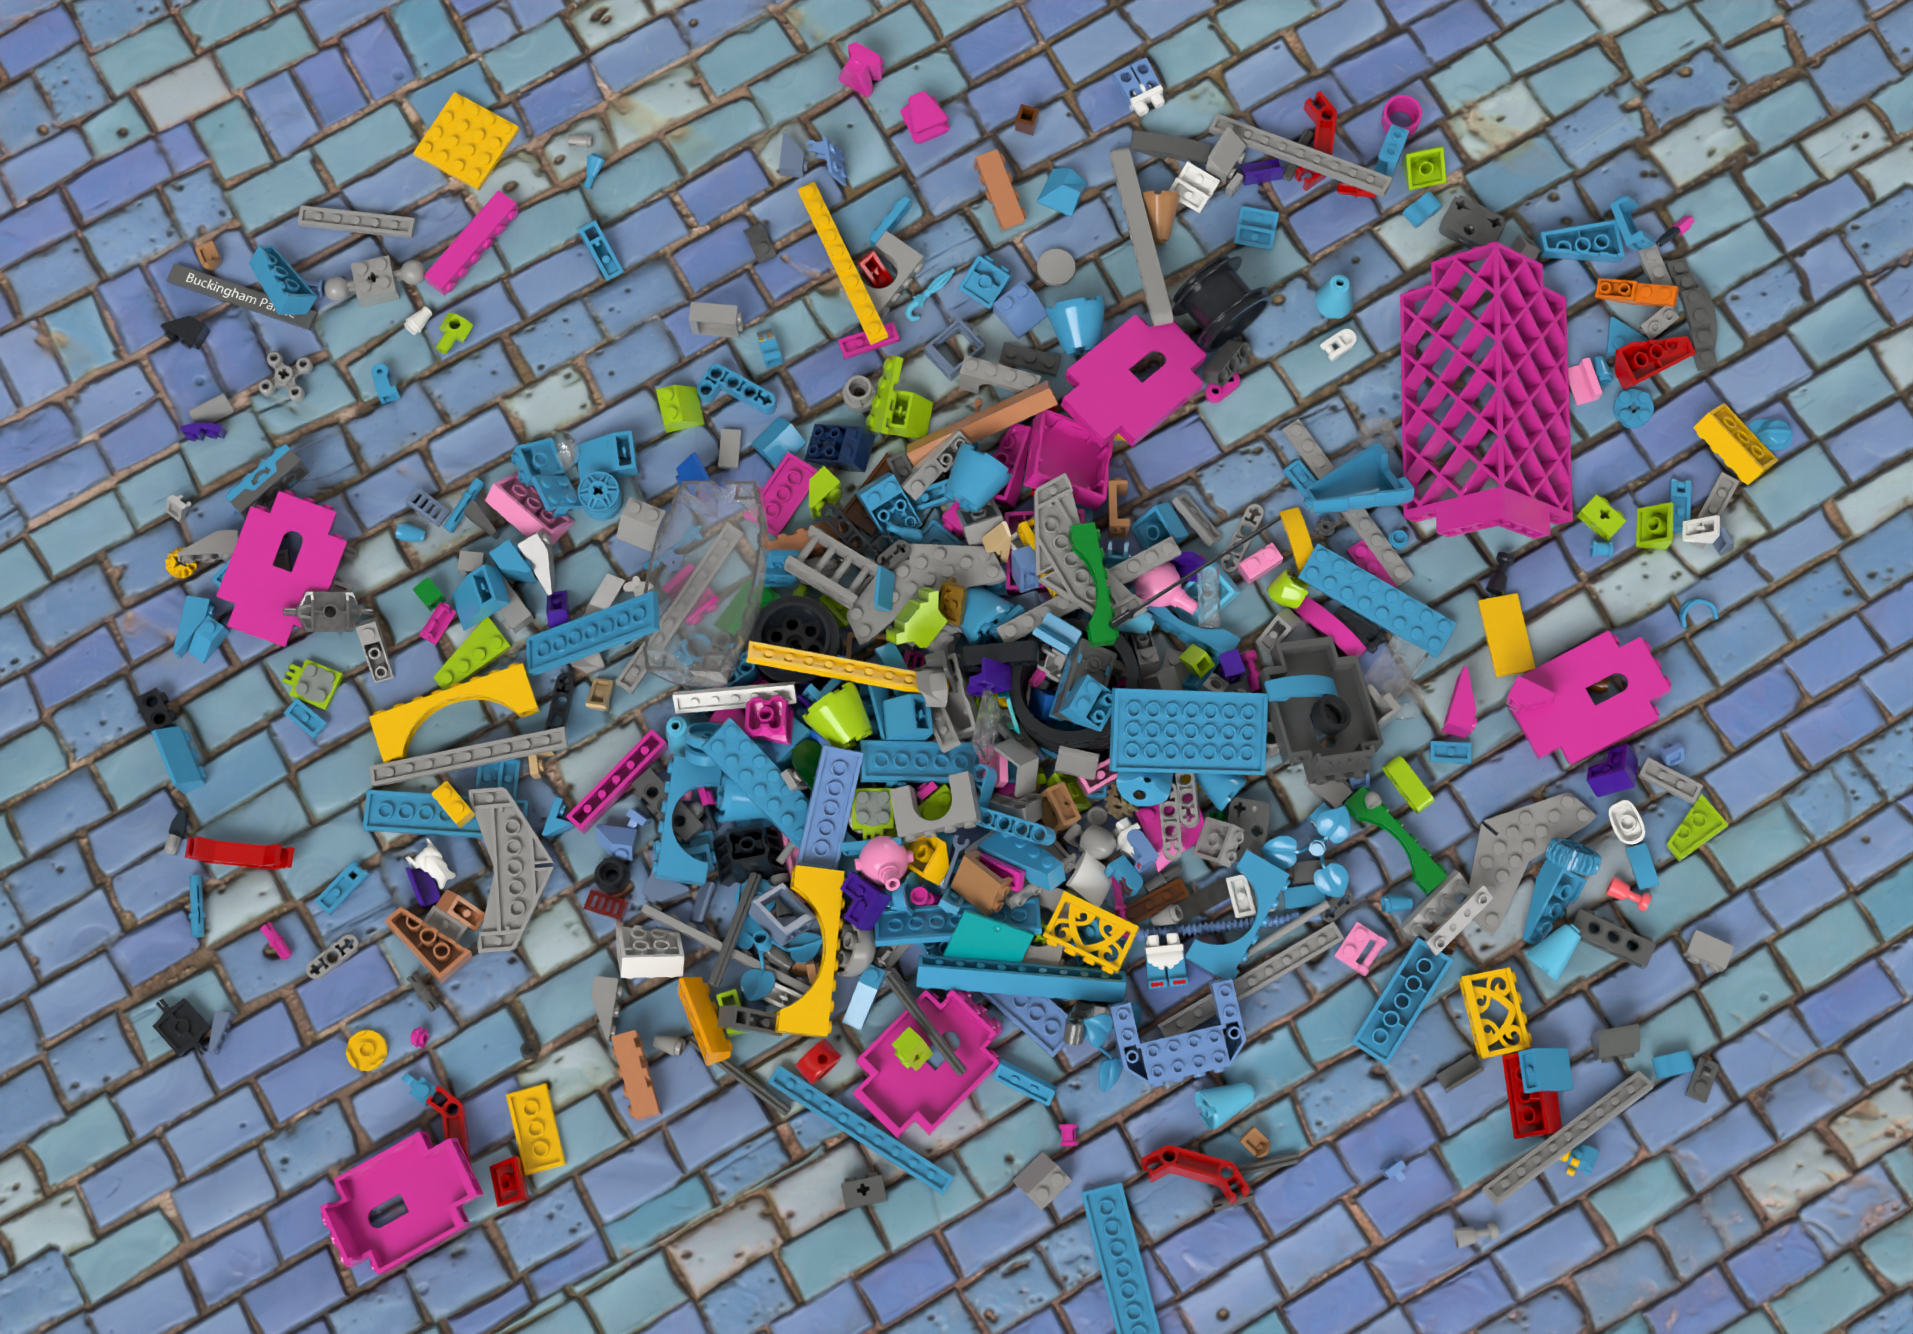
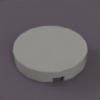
M1051 249L1040 256L1037 263V274L1046 285L1061 287L1073 279L1075 261L1067 251Z

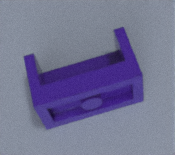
M1238 649L1220 654L1219 659L1221 663L1216 667L1219 677L1230 683L1229 685L1241 682L1245 674V668Z

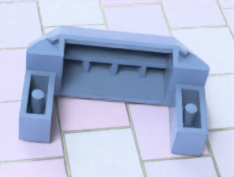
M1228 977L1209 982L1218 1020L1212 1022V1027L1143 1042L1138 1038L1133 1011L1129 1001L1108 1005L1109 1013L1113 1020L1116 1049L1121 1066L1145 1083L1153 1084V1087L1165 1085V1081L1172 1079L1173 1082L1186 1080L1185 1076L1193 1075L1194 1078L1205 1076L1206 1072L1214 1070V1073L1226 1071V1067L1232 1065L1246 1042L1233 979Z

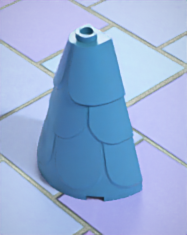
M1378 442L1369 446L1352 459H1349L1333 472L1327 473L1305 489L1303 503L1306 510H1310L1312 513L1346 512L1348 509L1359 510L1371 507L1396 506L1407 504L1413 500L1414 487L1406 477L1397 480L1389 469L1388 453L1381 443Z

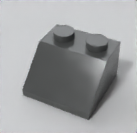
M1639 1024L1600 1030L1592 1034L1590 1041L1595 1061L1601 1060L1602 1063L1614 1061V1057L1622 1056V1060L1634 1058V1054L1640 1052Z

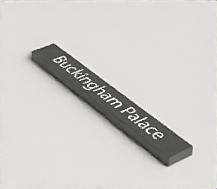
M175 263L167 278V282L309 331H311L318 315L316 311L311 309L307 314L278 315L266 294Z

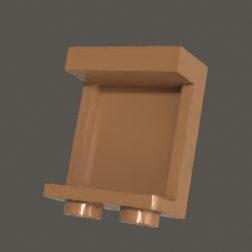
M1114 478L1112 481H1108V538H1128L1130 519H1117V496H1127L1128 480L1123 478Z
M974 850L963 856L950 888L988 916L1002 909L1004 897L1009 893L1011 889L1010 884L1013 879L1010 876L1005 879L1000 878L979 861L982 854Z

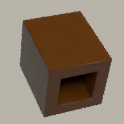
M1021 104L1015 120V131L1033 136L1039 120V109Z

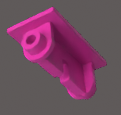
M440 602L419 636L436 645L457 611L451 609L448 604Z

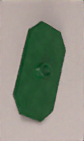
M805 739L792 749V765L812 791L822 746L818 742Z

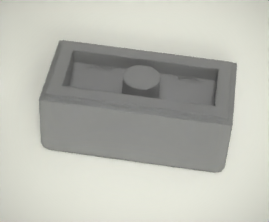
M221 394L188 412L195 423H214L232 414L234 410L227 397Z

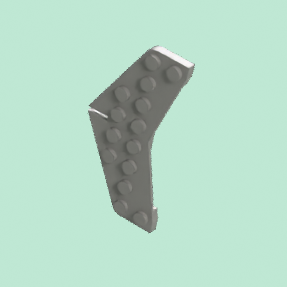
M1066 473L1039 486L1034 492L1035 578L1053 570V572L1038 579V582L1093 615L1096 602L1095 585L1087 566L1071 548L1068 531L1071 525L1081 523L1072 493L1071 482ZM1107 570L1108 579L1105 580L1107 587L1110 586L1111 599L1109 601L1110 606H1114L1116 618L1127 609H1134L1143 602ZM1143 607L1137 611L1132 619L1145 613L1147 608ZM1128 619L1127 621H1125L1124 623L1120 624L1119 626L1125 624L1126 622H1128V621H1130V620H1132V619Z
M909 544L911 549L910 559L905 560L892 571L895 574L892 610L877 611L874 606L875 575L858 597L853 610L849 609L847 612L848 622L860 647L870 644L876 639L877 635L894 621L909 599L918 598V589L929 587L940 592L943 582L952 577L956 578L957 584L965 587L984 584L989 586L1007 580L994 552L987 553L984 546ZM886 561L884 565L889 566V561Z
M502 787L469 790V800L494 867L483 925L477 943L478 953L513 951L518 947L555 867L536 868V865L555 862L507 789Z
M1563 793L1484 820L1483 823L1493 830L1497 836L1482 823L1480 824L1468 887L1475 890L1482 883L1493 899L1472 921L1492 936L1502 923L1528 863L1546 851L1548 843H1550L1552 838H1568L1589 825L1597 815L1572 794Z

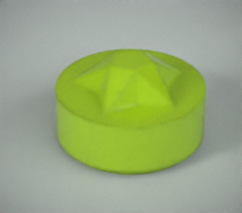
M800 584L793 591V595L806 597L808 587Z

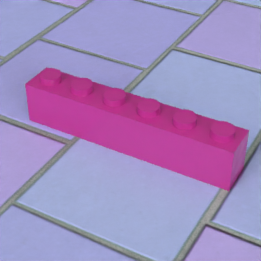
M498 190L424 275L426 282L444 296L448 292H452L459 279L467 275L472 264H476L480 260L481 254L492 246L493 240L505 231L506 225L517 217L519 209L516 202Z
M651 729L566 816L569 822L584 835L632 786L631 783L650 768L668 749L667 743Z

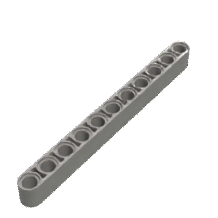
M1130 148L1110 150L1111 165L1153 327L1173 323L1172 309Z

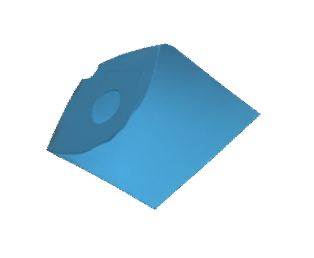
M1118 772L1116 784L1120 795L1130 804L1135 806H1153L1168 799L1173 773ZM1145 777L1150 778V779H1151V782H1149V783L1145 782V781H1144V778H1145ZM1141 790L1146 793V797L1139 800L1133 796V793Z

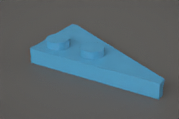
M1610 317L1606 355L1615 356V350L1631 342H1643L1649 339L1616 318Z

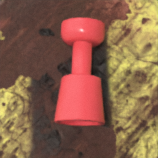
M1615 876L1610 881L1605 893L1620 900L1628 898L1638 903V909L1643 912L1648 907L1652 895L1648 893H1643L1641 896L1630 891V886Z

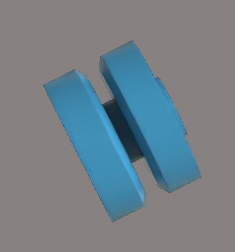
M697 722L686 728L685 740L687 744L685 746V758L687 761L699 766H718L700 747L722 724L716 722Z

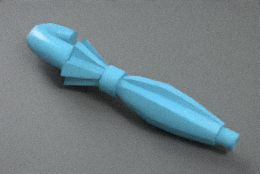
M953 268L935 278L922 294L913 296L914 300L905 310L907 319L911 322L920 319L918 315L913 316L912 311L918 306L922 308L926 298L939 291L949 281L955 272Z

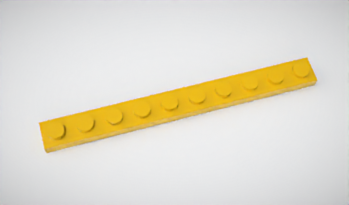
M815 181L797 189L870 345L888 338L889 336Z
M749 641L746 658L748 663L921 694L918 691L915 671ZM946 677L947 687H948V689H949V681H948V678Z

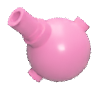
M1167 562L1135 579L1133 586L1136 595L1144 603L1181 578L1175 565ZM1179 584L1145 607L1149 605L1153 607L1172 605L1175 608H1182L1193 615L1200 603L1189 597L1186 591L1181 588V584Z
M890 836L872 838L861 850L859 858L854 859L856 871H862L863 875L870 882L877 885H885L888 890L894 891L899 888V880L904 876L908 863L913 862L912 850L906 851L904 846H899L894 840L890 839L893 838Z

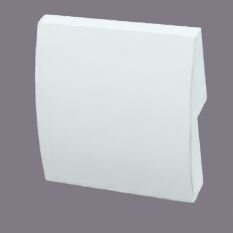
M1187 161L1169 191L1179 193V202L1201 213L1221 181Z
M1084 851L1074 867L1076 870L1066 885L1085 901L1100 907L1112 885V877L1108 878L1104 873L1106 867L1087 851Z
M1244 875L1226 878L1235 918L1255 916L1257 913V900L1249 881ZM1272 908L1269 910V912L1275 911V909Z

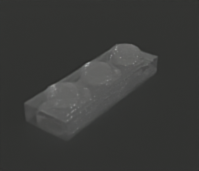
M1206 567L1197 573L1199 628L1221 627L1219 567Z

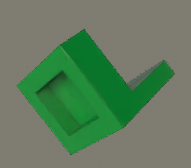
M428 577L413 588L415 594L430 612L440 602L443 603L446 600Z

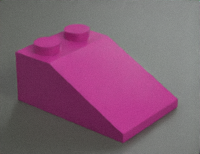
M1465 666L1457 676L1441 730L1443 733L1465 739L1468 734L1471 735L1478 718H1475L1476 707L1468 667Z

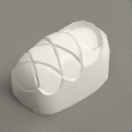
M1623 800L1609 808V818L1612 827L1622 842L1633 845L1644 839V822L1630 801Z

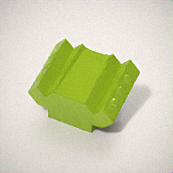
M929 587L918 589V598L909 599L895 617L894 628L886 629V640L896 645L914 642L919 648L927 649L948 622L946 617L938 610L939 591Z

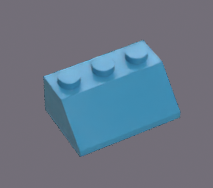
M180 726L151 731L175 788L185 794L206 785L204 779L207 777L205 770L202 766L199 767L197 760L199 756L196 749L191 748L189 742L192 741V738L187 730L184 731Z

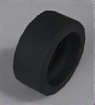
M1326 695L1314 703L1311 708V717L1314 724L1322 733L1327 735L1340 733L1351 722L1350 709L1338 696ZM1324 706L1334 711L1338 724L1333 723L1327 717Z

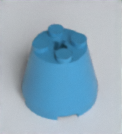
M1095 296L1094 300L1084 297L1058 302L1054 308H1051V306L1046 307L1049 321L1063 352L1067 355H1081V351H1091L1103 341L1105 313L1103 296Z
M961 444L950 472L944 496L951 501L955 500L960 503L959 507L964 511L969 512L971 510L977 513L1009 483L1013 475L1007 474L1008 468L986 452L985 454L978 450L975 452L973 451V446Z
M973 586L967 589L964 621L961 626L970 646L997 643L989 630L1016 607L1011 602L981 586Z
M722 772L716 794L717 808H719V813L715 814L716 821L733 822L767 818L745 793Z

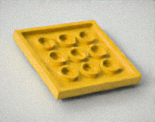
M454 92L413 153L419 159L479 191L520 129L519 126Z

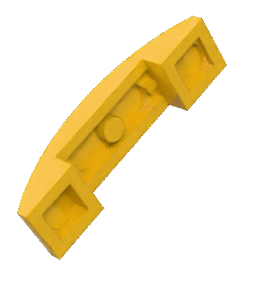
M1299 507L1280 511L1279 515L1284 531H1286L1296 563V571L1299 576L1313 551V546Z

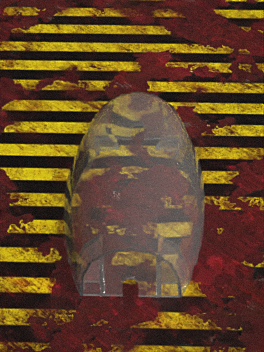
M683 481L671 502L673 507L669 515L666 514L663 519L665 521L662 532H658L652 550L644 588V594L651 591L658 593L660 630L645 635V646H643L646 670L654 676L678 685L711 689L727 685L739 666L759 618L768 570L767 514L763 490L756 481H725V485L729 489L721 488L714 481ZM715 596L718 598L715 602L706 604Z

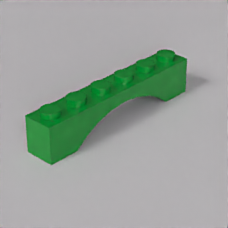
M1095 522L1071 525L1068 532L1072 551L1087 566L1095 585V610L1086 628L1089 646L1093 648L1114 645L1119 637L1118 627L1111 629L1109 626V622L1115 618L1114 606H1110L1111 589L1110 586L1107 587L1105 580L1108 579L1107 568L1103 567L1102 563L1104 551L1103 548L1099 547L1098 542L1101 539L1100 530L1096 528Z
M1362 786L1345 801L1343 806H1346L1348 812L1357 821L1378 826L1398 841L1409 859L1413 882L1426 896L1429 895L1448 877L1445 874L1446 870L1442 865L1436 864L1431 859L1432 855L1428 850L1422 849L1417 844L1418 840L1413 834H1408L1403 829L1404 825L1399 819H1394L1389 814L1390 810L1385 804L1381 803L1373 809H1368L1364 801L1365 795L1368 792H1372V790Z

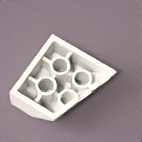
M616 922L617 958L621 978L683 977L684 952L680 932L657 928L648 931L643 930L642 926L634 925L631 928L623 926L621 922Z

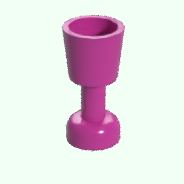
M1255 650L1242 653L1240 655L1243 664H1247L1250 673L1247 676L1250 693H1262L1258 680V675L1261 671H1257L1254 660L1257 659V653Z
M923 887L914 888L910 894L911 901L919 906L938 905L941 900L938 894L928 892Z

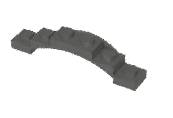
M1686 258L1667 261L1665 264L1674 286L1679 288L1678 295L1687 318L1692 346L1696 352L1693 358L1697 371L1716 368L1718 362L1714 350L1717 340V318L1712 299L1705 286L1694 277L1693 272L1690 273Z

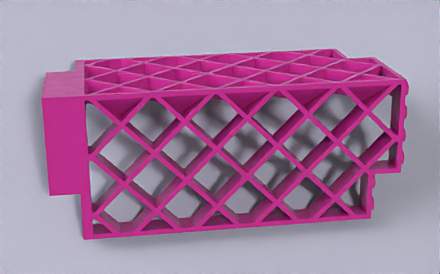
M1492 241L1488 245L1473 247L1469 251L1457 252L1453 256L1441 257L1438 261L1431 262L1432 284H1426L1422 288L1410 289L1408 292L1400 294L1403 477H1406L1414 487L1413 500L1403 504L1404 518L1413 522L1436 518V533L1448 538L1500 526L1536 539L1551 535L1550 523L1558 525L1573 521L1566 297L1543 286V264L1497 241ZM1487 258L1478 272L1469 266V263ZM1466 271L1473 277V280L1459 301H1457L1450 294ZM1487 288L1494 294V297L1478 318L1471 310ZM1428 299L1418 313L1415 310V302ZM1445 301H1447L1454 308L1438 330L1431 322ZM1467 317L1475 325L1459 347L1451 339ZM1428 330L1434 335V338L1419 359L1416 356V344L1425 331ZM1486 335L1495 340V344L1482 363L1479 364L1472 356ZM1448 347L1455 354L1439 376L1432 368L1445 348ZM1468 364L1476 372L1460 394L1452 385ZM1429 376L1436 383L1423 402L1419 404L1417 402V390L1424 379ZM1487 382H1490L1497 390L1481 412L1473 403ZM1448 393L1456 401L1442 422H1440L1433 416V413ZM1467 411H1469L1477 419L1461 440L1453 432ZM1427 422H1429L1436 428V431L1421 451L1418 448L1417 437ZM1488 429H1490L1498 438L1482 459L1474 450ZM1503 436H1505V438H1506V440H1507V442H1508V444H1509V446H1510V448H1511V450H1512V453H1511V451H1510V449H1509V447H1508V445H1507V443H1506V441H1505V439H1504ZM1449 440L1457 448L1443 469H1441L1434 460ZM1532 448H1534V450H1535V452H1536V454H1537V456H1538L1540 462L1538 461V459H1537V457H1536V455H1535V453H1534V451H1533ZM1468 458H1470L1478 467L1464 487H1462L1454 479ZM1519 465H1520V467H1521V469H1522V471H1523V473H1524V475H1525V477H1526V479H1527V482H1526V480H1525V478H1524V476H1523V474H1522L1520 468L1518 467ZM1430 469L1437 477L1425 495L1421 497L1418 494V483L1426 471ZM1490 476L1499 483V487L1480 491ZM1448 487L1458 494L1456 498L1440 501Z

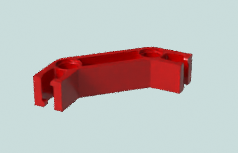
M1319 91L1316 93L1314 101L1311 98L1305 101L1303 110L1315 123L1312 148L1332 155L1337 111L1324 94ZM1318 103L1321 109L1318 110L1314 105ZM1323 116H1329L1331 119L1326 120ZM1301 166L1296 169L1294 176L1300 182L1302 176L1311 173L1312 177L1310 179L1307 177L1303 179V189L1305 191H1308L1327 177Z
M197 836L187 839L184 858L210 864L279 870L292 868L295 848H282L280 844L257 845L216 841Z
M438 1085L435 1088L437 1094H444L448 1101L444 1103L443 1107L435 1104L433 1097L430 1095L425 1102L442 1114L444 1141L449 1138H457L472 1168L466 1108L461 1101ZM452 1105L458 1106V1112L455 1115H450L449 1113Z
M1172 1145L1163 1146L1141 1158V1167L1144 1172L1148 1171V1179L1151 1183L1172 1173L1219 1186L1230 1205L1238 1201L1235 1192L1232 1193L1230 1186L1233 1184H1237L1243 1198L1249 1195V1186L1236 1165L1230 1161ZM1172 1156L1174 1160L1168 1162L1164 1160V1157ZM1156 1162L1160 1164V1167L1154 1171L1151 1168H1147V1166ZM1225 1171L1230 1172L1232 1176L1226 1178L1221 1173Z

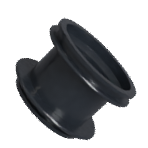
M1222 255L1212 260L1193 274L1173 297V302L1175 303L1172 309L1173 316H1181L1186 313L1191 316L1203 331L1198 338L1197 345L1204 347L1203 349L1206 353L1218 350L1229 339H1235L1263 314L1272 301L1270 294H1267L1266 287L1251 290L1238 275L1237 270L1242 263L1240 256L1230 258L1228 255Z
M798 595L785 596L768 603L759 611L750 627L748 642L753 641L793 649L792 646L794 644H799L802 651L810 652L812 649H818L820 651L819 654L835 657L842 655V644L835 618L824 605L809 597ZM790 623H796L798 625V627L795 630H789L787 628ZM812 629L817 632L813 637L806 635L807 631ZM780 635L782 640L776 643L772 641V638ZM756 664L760 677L763 676V680L768 681L770 684L795 681V688L797 689L801 683L809 682L819 689L831 679L830 677Z

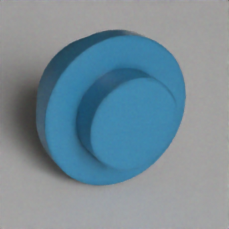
M1397 529L1390 533L1388 541L1393 548L1403 549L1408 544L1409 538L1405 531Z

